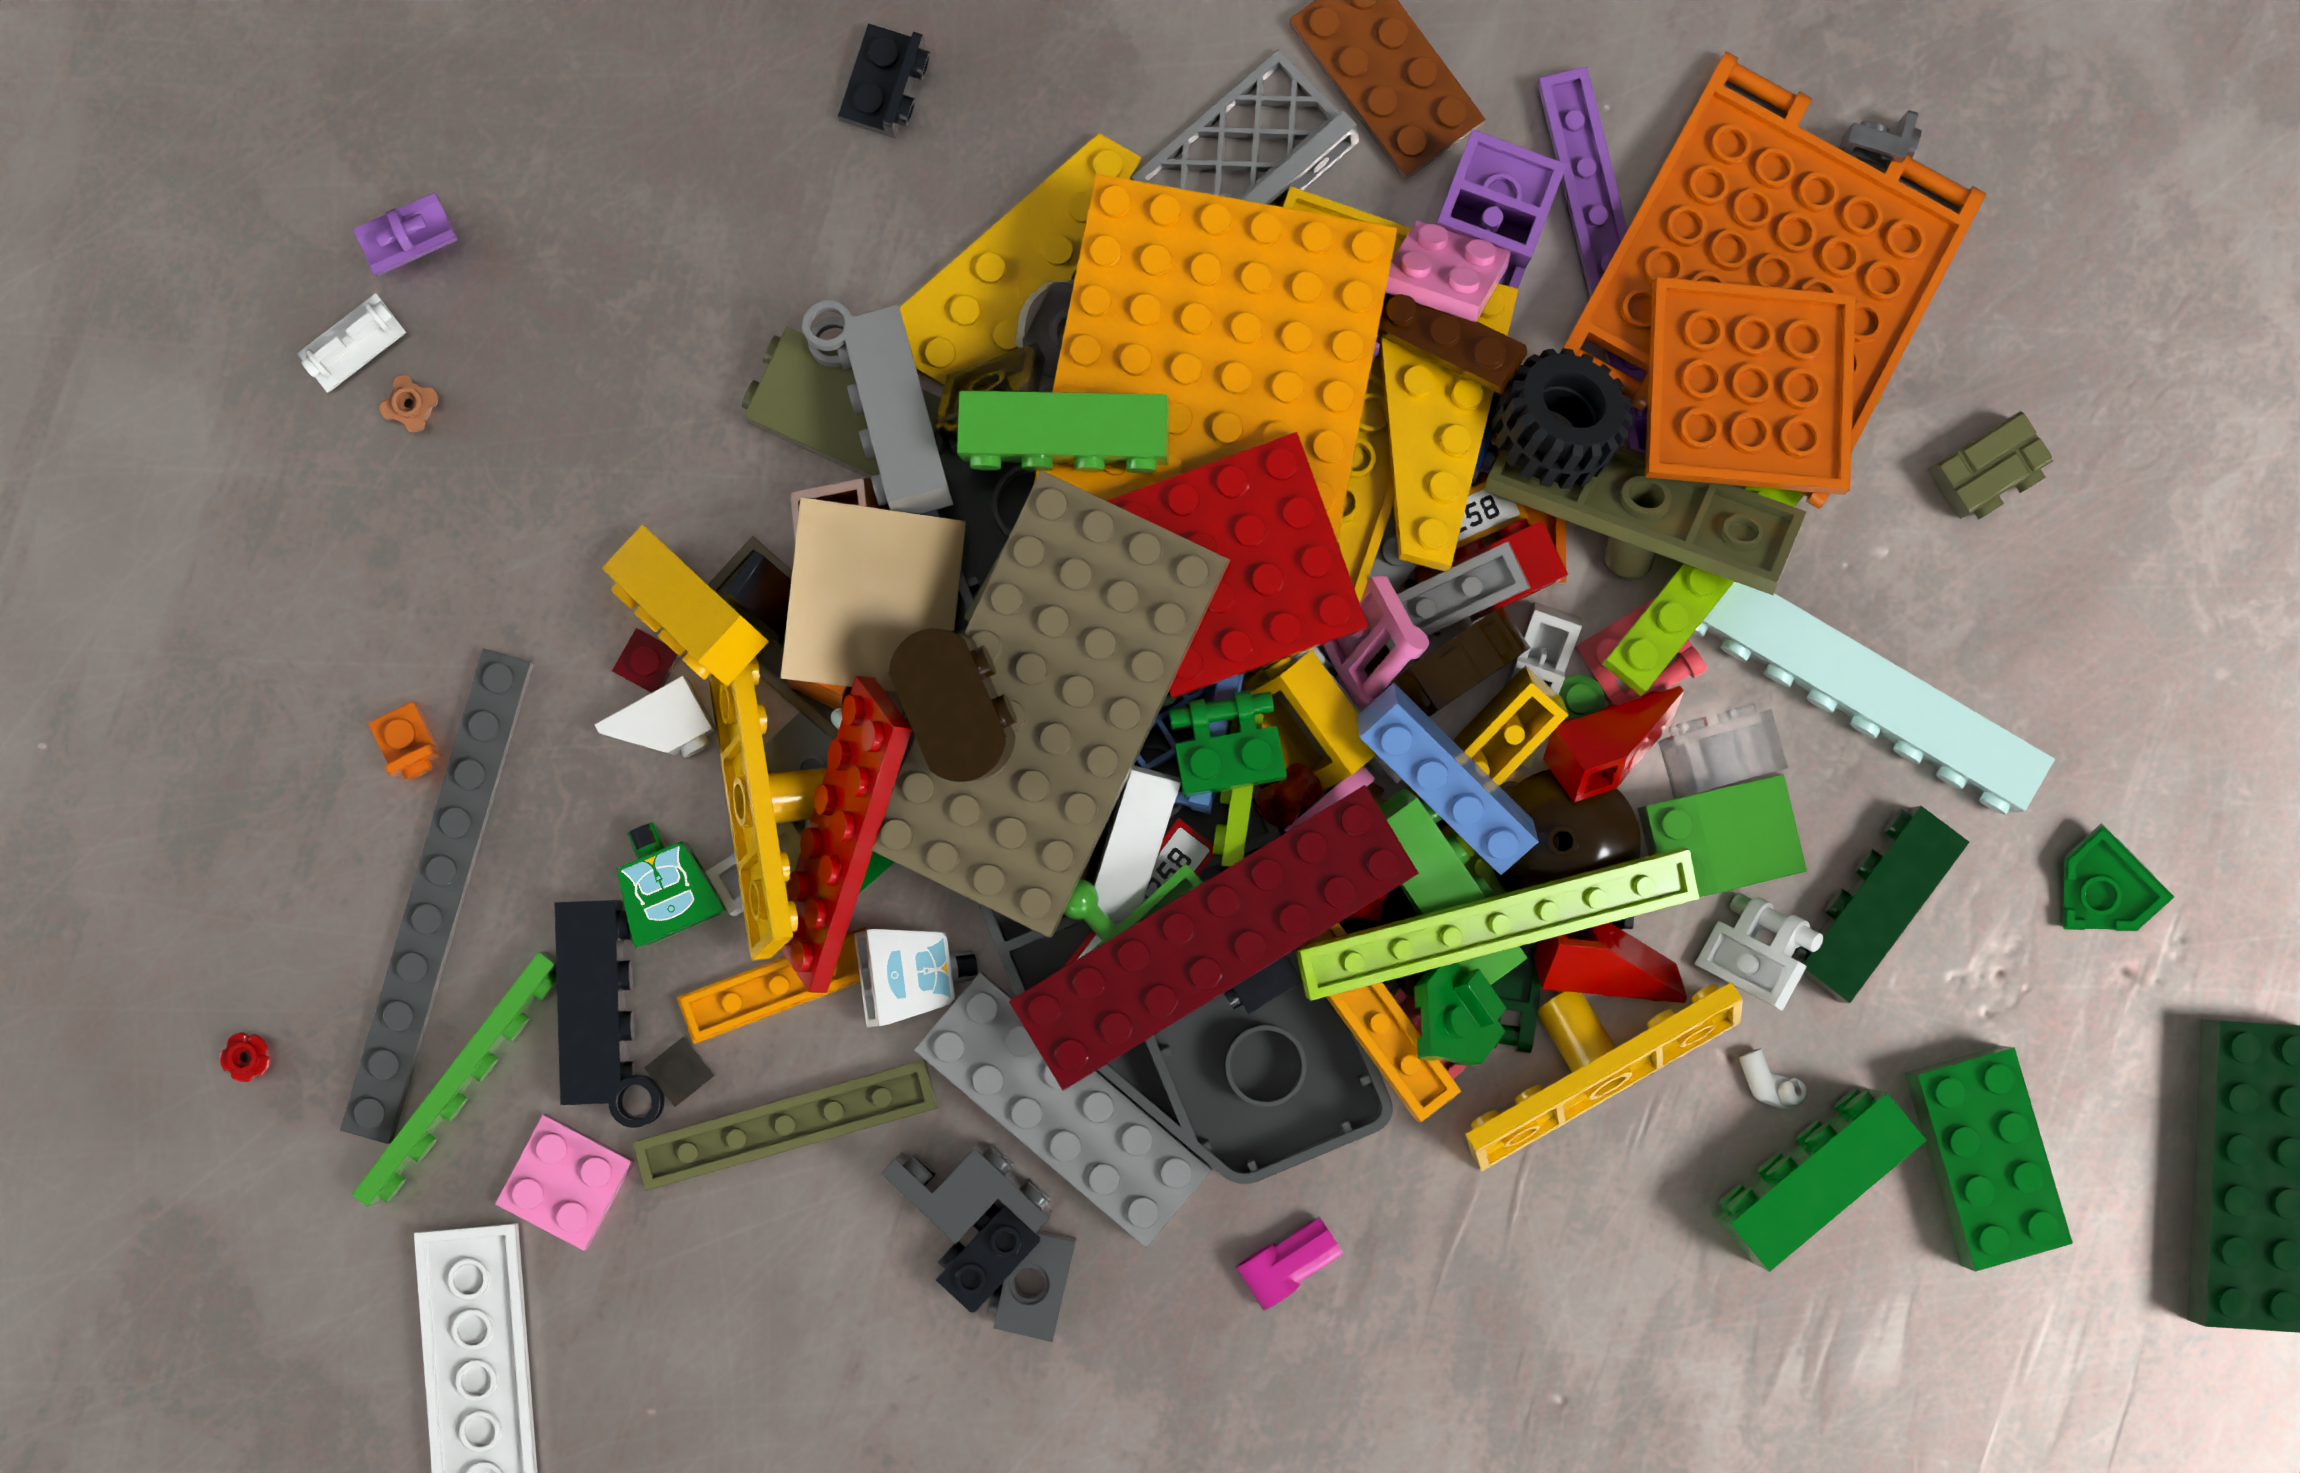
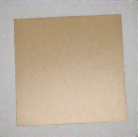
M800 497L781 679L852 687L855 676L875 677L884 691L896 692L888 670L891 658L900 643L913 633L924 629L940 628L954 630L966 521Z

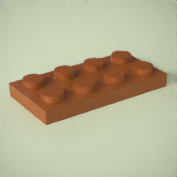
M1315 0L1289 19V25L1404 181L1471 134L1472 129L1476 130L1485 123V117L1398 0Z

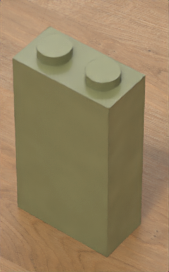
M786 326L782 337L780 338L775 335L766 349L763 363L768 364L761 381L753 380L742 401V407L747 409L744 415L745 419L749 424L863 477L871 478V476L880 474L876 458L866 459L859 435L860 430L868 428L865 414H854L847 385L856 383L853 369L843 370L842 366L827 367L821 365L813 358L805 335ZM837 349L832 351L819 350L827 356L838 355ZM922 389L933 433L936 436L943 430L952 407L950 401Z

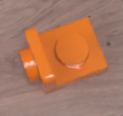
M411 701L368 723L387 762L384 768L388 776L398 778L403 775L406 781L415 779L433 769L431 761L443 756L417 702Z

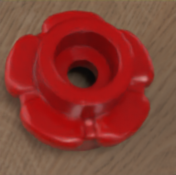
M240 1032L232 1035L226 1041V1048L220 1053V1064L223 1070L229 1071L232 1079L239 1082H249L253 1080L254 1076L263 1075L270 1063L268 1045L262 1037L256 1034L247 1036L246 1033ZM243 1052L249 1054L247 1062H243L240 1058Z

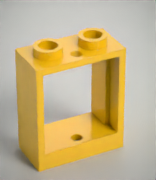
M1312 650L1296 659L1288 657L1274 662L1265 670L1261 668L1243 681L1241 691L1250 690L1251 695L1271 692L1274 712L1261 714L1264 715L1262 728L1278 727L1287 774L1286 780H1282V782L1298 803L1352 776L1377 755L1359 738L1356 717L1359 714ZM1282 691L1328 754L1323 758L1319 756L1274 693Z

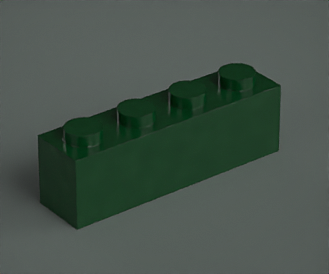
M1923 806L1910 807L1907 812L1900 809L1892 817L1883 831L1889 837L1877 852L1874 849H1870L1855 867L1854 873L1859 876L1848 892L1842 888L1830 900L1824 910V913L1829 917L1818 931L1823 935V942L1820 948L1815 952H1811L1800 946L1794 951L1799 955L1797 961L1807 966L1803 975L1841 1003L1852 1002L1970 843Z

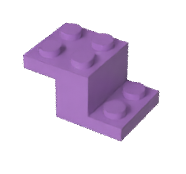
M1472 129L1436 225L1475 240H1486L1496 247L1511 251L1508 267L1498 284L1518 289L1525 269L1534 253L1567 164Z

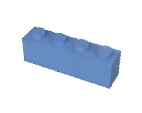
M1395 683L1390 685L1356 716L1359 738L1500 875L1539 842L1533 819Z

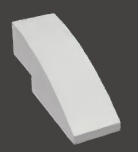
M1534 601L1522 634L1530 649L1513 660L1504 687L1526 665L1559 695L1565 679L1567 665L1582 628L1581 617ZM1539 746L1520 765L1531 768Z

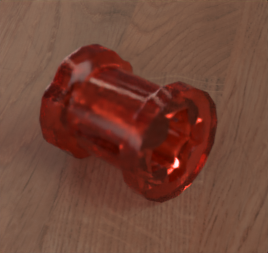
M1291 764L1286 769V780L1266 785L1258 793V810L1270 824L1277 827L1292 825L1299 817L1300 809L1310 806L1321 796L1322 787L1319 778L1309 767L1303 764Z

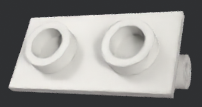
M375 293L303 348L297 355L302 360L301 364L313 378L315 377L325 391L329 393L407 332Z

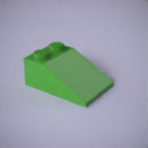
M1784 774L1637 808L1649 856L1681 847L1690 850L1699 897L1807 872Z

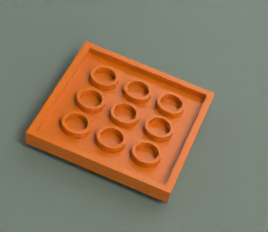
M1657 277L1652 285L1645 477L1845 495L1850 490L1856 295Z

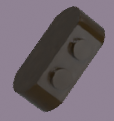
M930 628L915 632L902 641L891 658L888 674L929 770L938 777L954 782L981 780L998 772L1007 763L1013 752L1016 736L1011 725L1017 723V718L1008 697L1005 694L998 696L990 678L996 674V669L985 646L977 648L975 641L969 636L958 631L940 628Z

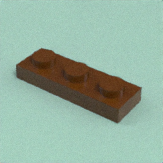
M1388 293L1385 294L1378 329L1379 336L1501 395L1504 393L1527 355L1525 344L1480 322L1470 321L1416 303L1408 295L1399 294L1394 296Z

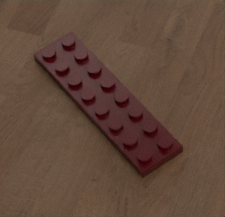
M1363 785L1011 999L1009 1003L1062 1091L1412 879L1419 872L1366 785Z

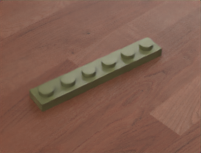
M924 1059L632 1143L645 1191L939 1107Z

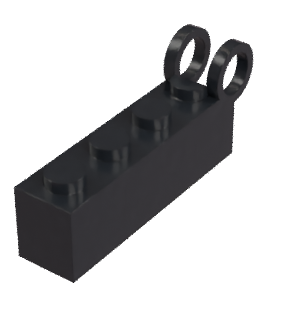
M621 900L554 902L560 1105L608 1103L611 1115L619 1124L629 1128H638L650 1124L663 1113L666 1095L663 1087L657 1080L646 1075L636 1076L635 1062L627 1061V1041L634 1040L635 1021L633 1011H626L625 991L633 989V966L631 960H624V940H631V933L626 911L623 910V903ZM631 1085L644 1087L651 1096L650 1111L643 1118L632 1116L624 1106V1094Z

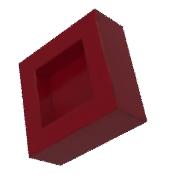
M636 628L612 671L653 693L665 685L680 656L662 641Z

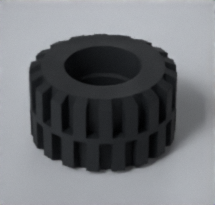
M1552 348L1543 350L1540 356L1536 354L1531 355L1523 365H1520L1494 406L1492 413L1495 417L1491 421L1492 431L1498 434L1494 440L1498 450H1505L1507 452L1505 460L1511 467L1518 465L1522 469L1520 473L1522 476L1529 480L1534 476L1540 479V485L1551 487L1553 482L1559 485L1560 489H1571L1574 483L1579 486L1589 483L1593 476L1597 478L1629 434L1627 430L1632 425L1633 415L1628 412L1632 406L1630 397L1621 393L1625 386L1619 378L1613 379L1609 375L1611 369L1604 363L1601 366L1592 362L1594 357L1583 353L1581 357L1576 356L1573 349L1563 348L1557 354ZM1549 410L1564 416L1574 427L1558 420Z

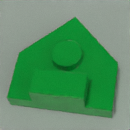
M2102 823L2064 857L2062 918L2064 930L2109 929L2115 931H2138L2174 898L2173 894Z
M1458 963L1427 970L1414 986L1415 1008L1421 1009L1422 1037L1417 1038L1418 1059L1430 1061L1445 1060L1464 1066L1482 1064L1506 1032L1498 1021L1506 1007L1480 969L1464 972Z

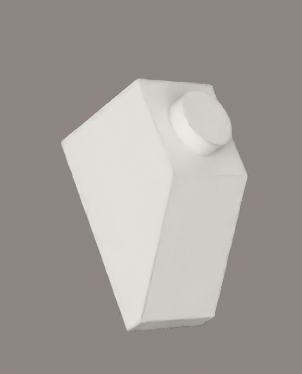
M684 676L595 724L599 734L673 756L681 752L684 758H688L711 745L707 737L716 733V727L690 680Z

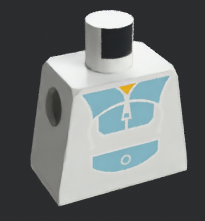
M870 929L854 933L866 1028L889 1025L953 1004L955 1001L953 983L974 980L977 976V962L973 951L949 953L947 937L943 932Z

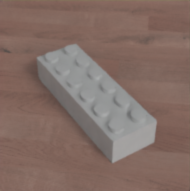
M980 972L914 1051L1147 1248L1212 1171L1211 1166L1098 1070L1062 1091L1010 1005L1009 1001L1013 998L987 975Z

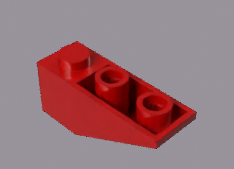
M1677 686L1661 692L1652 691L1640 699L1621 705H1609L1599 712L1578 719L1569 718L1562 721L1550 735L1543 760L1571 800L1575 803L1617 789L1673 723L1684 690L1681 686Z
M1612 923L1538 941L1533 953L1542 989L1686 1003L1687 1000L1677 963Z

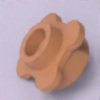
M399 375L392 382L394 389L389 398L380 403V414L386 420L396 419L403 423L406 430L411 433L420 432L425 427V421L429 418L432 407L438 404V394L431 387L422 388L414 384L413 379L409 375ZM408 399L413 400L411 408L405 407V401Z

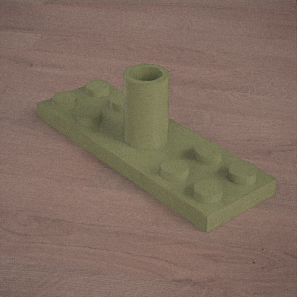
M1624 446L1619 447L1597 478L1593 476L1590 482L1583 486L1574 483L1571 489H1560L1559 485L1553 482L1551 487L1540 485V479L1534 476L1530 480L1520 474L1522 469L1518 465L1510 466L1505 460L1507 452L1501 450L1487 477L1484 490L1609 536L1604 552V561L1613 573L1621 577L1639 578L1646 575L1652 569L1657 553L1773 595L1806 514L1804 510L1734 485L1646 478V454Z

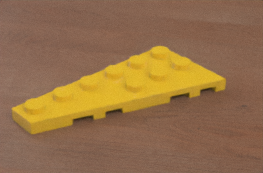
M1098 133L899 308L917 372L959 395V391L1007 392L1026 360L1025 355L1018 350L1015 341L1018 332V319L1024 303L1043 283L1073 280L1076 275L1095 175L1101 174L1131 180V177L1136 173L1142 162V157Z

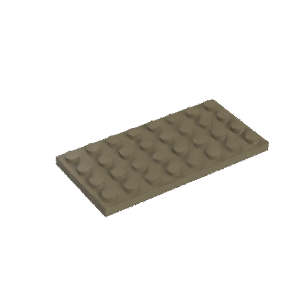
M1040 470L964 633L975 641L977 648L984 645L989 652L996 669V674L990 677L998 696L1005 694L1014 709L1017 723L1011 725L1016 736L1013 752L1007 763L995 774L976 781L954 782L938 777L929 770L915 738L896 778L876 843L871 850L1049 938L1053 937L1231 560Z

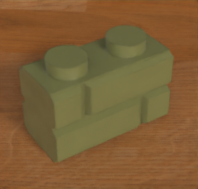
M2019 411L1930 467L1929 473L1941 492L1945 494L1946 500L1960 519L1974 512L1979 520L2004 504L1999 495L2016 486L2019 493H2022L2046 478L2041 469L2053 462V457L2041 438L2036 435V430L2025 413Z

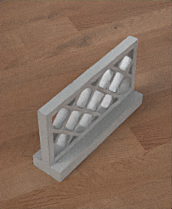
M1278 49L1131 178L1134 181L1150 183L1149 180L1162 169H1181L1180 189L1187 190L1188 170H1216L1215 190L1212 195L1283 207L1290 186L1305 190L1359 143L1357 124L1345 111L1340 112L1301 70ZM1280 67L1292 80L1291 96L1263 95L1264 80ZM1257 87L1256 95H1248ZM1298 87L1307 96H1298ZM1235 105H1255L1254 128L1226 127L1227 112ZM1262 105L1290 106L1289 129L1261 128ZM1297 106L1318 107L1328 117L1315 130L1295 129ZM1220 119L1219 127H1211ZM1198 137H1218L1217 160H1189L1190 144ZM1225 138H1253L1252 161H1224ZM1260 139H1288L1287 155L1279 162H1258ZM1295 140H1303L1294 148ZM1182 152V159H1174ZM1223 171H1250V187L1241 195L1221 194ZM1258 172H1266L1257 180Z

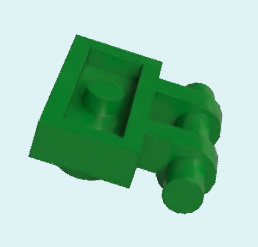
M1250 690L1233 693L1234 698L1205 703L1204 698L1189 700L1188 706L1168 709L1171 729L1191 726L1194 741L1177 743L1174 746L1184 798L1286 780L1287 774L1278 727L1257 729L1255 723V715L1274 712L1271 692L1251 695ZM1237 718L1239 733L1217 737L1210 736L1209 723Z

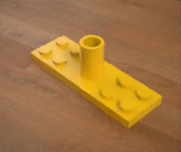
M755 656L728 687L712 673L708 676L751 961L772 958L793 938V932L797 931V909L793 901H788L785 882H788L790 878V864L787 853L785 851L780 852L776 823L811 820L814 810V794L818 785L822 784L827 769L818 768L768 773L762 734H765L767 730V716L764 705L757 704L754 686H757L759 683V665Z
M1730 982L1719 988L1715 983L1703 988L1691 998L1693 1004L1677 1013L1673 1009H1668L1656 1015L1647 1023L1648 1030L1618 1047L1614 1045L1583 993L1563 992L1546 1002L1537 1011L1538 1017L1572 1073L1545 1089L1540 1084L1535 1085L1519 1094L1515 1098L1517 1105L1501 1114L1497 1110L1489 1111L1471 1123L1473 1130L1465 1135L1471 1155L1481 1172L1740 1024L1742 997L1734 984Z

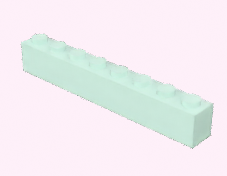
M1734 582L1694 632V634L1703 637L1707 631L1723 641L1720 648L1740 661L1747 662L1748 658L1751 657L1766 666L1763 673L1778 684L1789 688L1793 682L1810 692L1806 699L1815 706L1829 713H1833L1835 708L1849 715L1852 717L1850 725L1859 732L1874 739L1877 738L1878 734H1881L1896 743L1893 751L1903 758L1916 764H1920L1923 759L1937 767L1939 770L1936 776L1947 784L1963 790L1965 785L1982 794L1979 801L1983 805L1999 814L2006 815L2008 811L2013 813L2026 811L2055 761V758L1775 593L1770 595Z

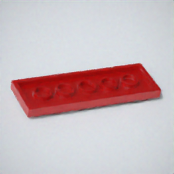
M855 676L850 695H847L843 701L842 721L836 739L829 746L828 766L822 784H819L816 788L812 817L808 828H805L801 835V852L795 871L790 873V878L787 882V899L795 903L798 927L797 931L793 932V938L781 950L808 992L827 993L870 862L873 852L871 849L876 843L912 732L911 725L875 677Z

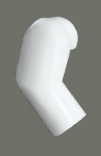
M1761 1048L1738 1056L1752 1095L1757 1101L1781 1110L1794 1109L1805 1101L1807 1090L1804 1083L1797 1078L1790 1079L1771 1073Z

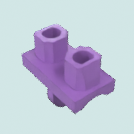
M435 192L399 209H392L386 212L385 215L353 229L368 260L370 269L376 277L458 240L442 203Z

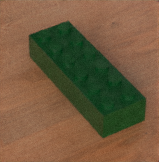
M2201 1019L2187 1320L2205 1327L2300 1333V1026Z

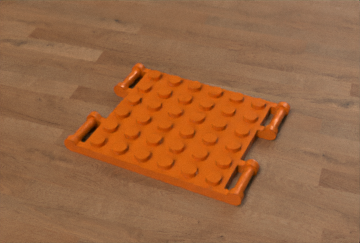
M1725 51L1563 348L1573 349L1575 355L1581 357L1583 353L1588 354L1580 349L1585 339L1646 371L1642 382H1639L1596 357L1592 361L1599 366L1604 363L1610 368L1611 372L1609 375L1613 379L1619 378L1625 386L1621 392L1622 395L1629 396L1632 407L1643 412L1648 404L1652 285L1657 277L1856 295L1852 453L1976 216L1986 193L1974 186L1969 190L1920 162L1911 159L1907 155L1902 163L1891 161L1886 166L1884 173L1798 126L1812 100L1811 97L1800 91L1797 95L1738 64V57ZM1729 81L1786 112L1785 117L1782 118L1725 87V82ZM1900 176L1958 206V213L1899 182ZM1797 491L1807 497V503L1818 509L1823 506L1830 495L1828 493Z

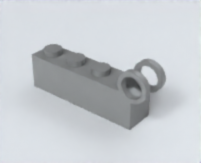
M824 300L812 305L803 317L802 329L813 358L821 365L827 367L842 366L843 370L853 369L856 383L847 385L854 414H865L868 428L860 430L859 435L866 459L876 458L880 474L871 476L878 505L888 504L892 511L921 514L953 505L899 304L853 317L846 306L837 301ZM832 311L843 317L825 318L816 323L811 329L815 317L823 312ZM839 328L843 330L840 335L833 339L823 340L819 338L828 329ZM837 349L838 355L827 356L819 350L832 351Z

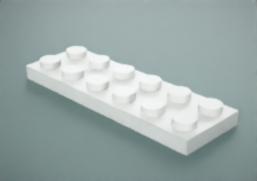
M518 1223L419 1231L414 1233L432 1473H537Z

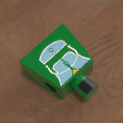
M655 822L645 824L626 833L637 860L617 868V876L635 948H644L728 912L706 875V870L687 842L681 841L665 848Z

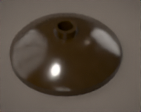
M1548 769L1525 778L1507 793L1533 819L1539 840L1533 848L1502 875L1494 869L1500 884L1507 893L1640 858L1641 836L1638 821L1631 805L1618 789L1574 803L1552 771ZM1560 832H1567L1573 838L1571 848L1566 851H1559L1554 847V838Z

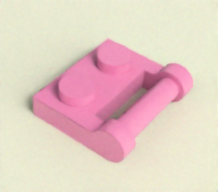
M1373 576L1367 581L1360 605L1367 621L1368 629L1323 645L1350 698L1356 706L1363 710L1383 693V690L1410 659L1419 658L1429 646L1427 635L1420 628L1413 625L1387 576ZM1392 638L1396 646L1368 677L1364 668L1387 641Z

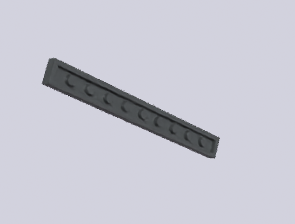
M482 649L340 1131L385 1144H391L394 1139L534 663Z

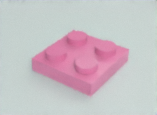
M1416 220L1391 262L1386 293L1394 296L1399 294L1408 295L1416 303L1476 322L1508 267L1511 251L1496 247L1486 240H1475L1448 231L1442 226Z
M543 1114L495 1205L585 1251L588 1249L634 1160L550 1115Z

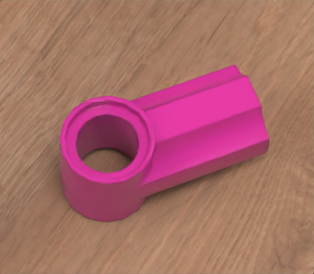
M1319 1216L1278 1244L1271 1243L1240 1262L1236 1269L1262 1310H1266L1290 1296L1300 1288V1282L1344 1253Z

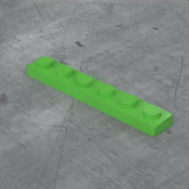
M538 952L357 1186L351 1194L369 1207L379 1203L381 1199L388 1203L397 1194L406 1181L400 1174L413 1159L419 1163L427 1155L437 1141V1138L432 1135L443 1118L447 1122H451L461 1111L468 1100L463 1095V1092L475 1078L481 1082L494 1068L499 1058L493 1053L505 1038L512 1042L521 1033L530 1020L524 1013L537 998L543 1002L557 986L555 957L548 952Z

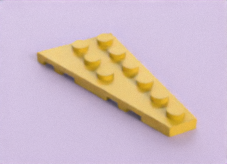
M1498 284L1477 322L1508 335L1519 289ZM1379 336L1386 424H1388L1390 443L1388 450L1390 468H1392L1395 496L1393 504L1398 557L1400 560L1449 572L1494 391Z

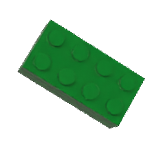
M1996 1046L1905 1072L1922 1135L1927 1140L1925 1145L1961 1266L1977 1272L2073 1244L2015 1047Z
M1858 1088L1851 1090L1834 1105V1108L1838 1111L1824 1124L1819 1120L1811 1123L1795 1138L1799 1143L1798 1146L1786 1156L1778 1152L1770 1157L1757 1169L1760 1177L1746 1189L1742 1184L1736 1186L1719 1201L1718 1204L1722 1209L1714 1215L1715 1219L1752 1263L1769 1272L1772 1271L1927 1141L1887 1092L1868 1088L1862 1092Z

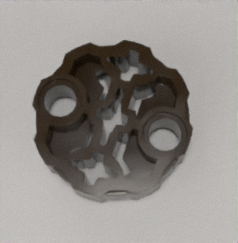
M1501 606L1394 678L1383 691L1395 683L1430 717L1530 649V646Z

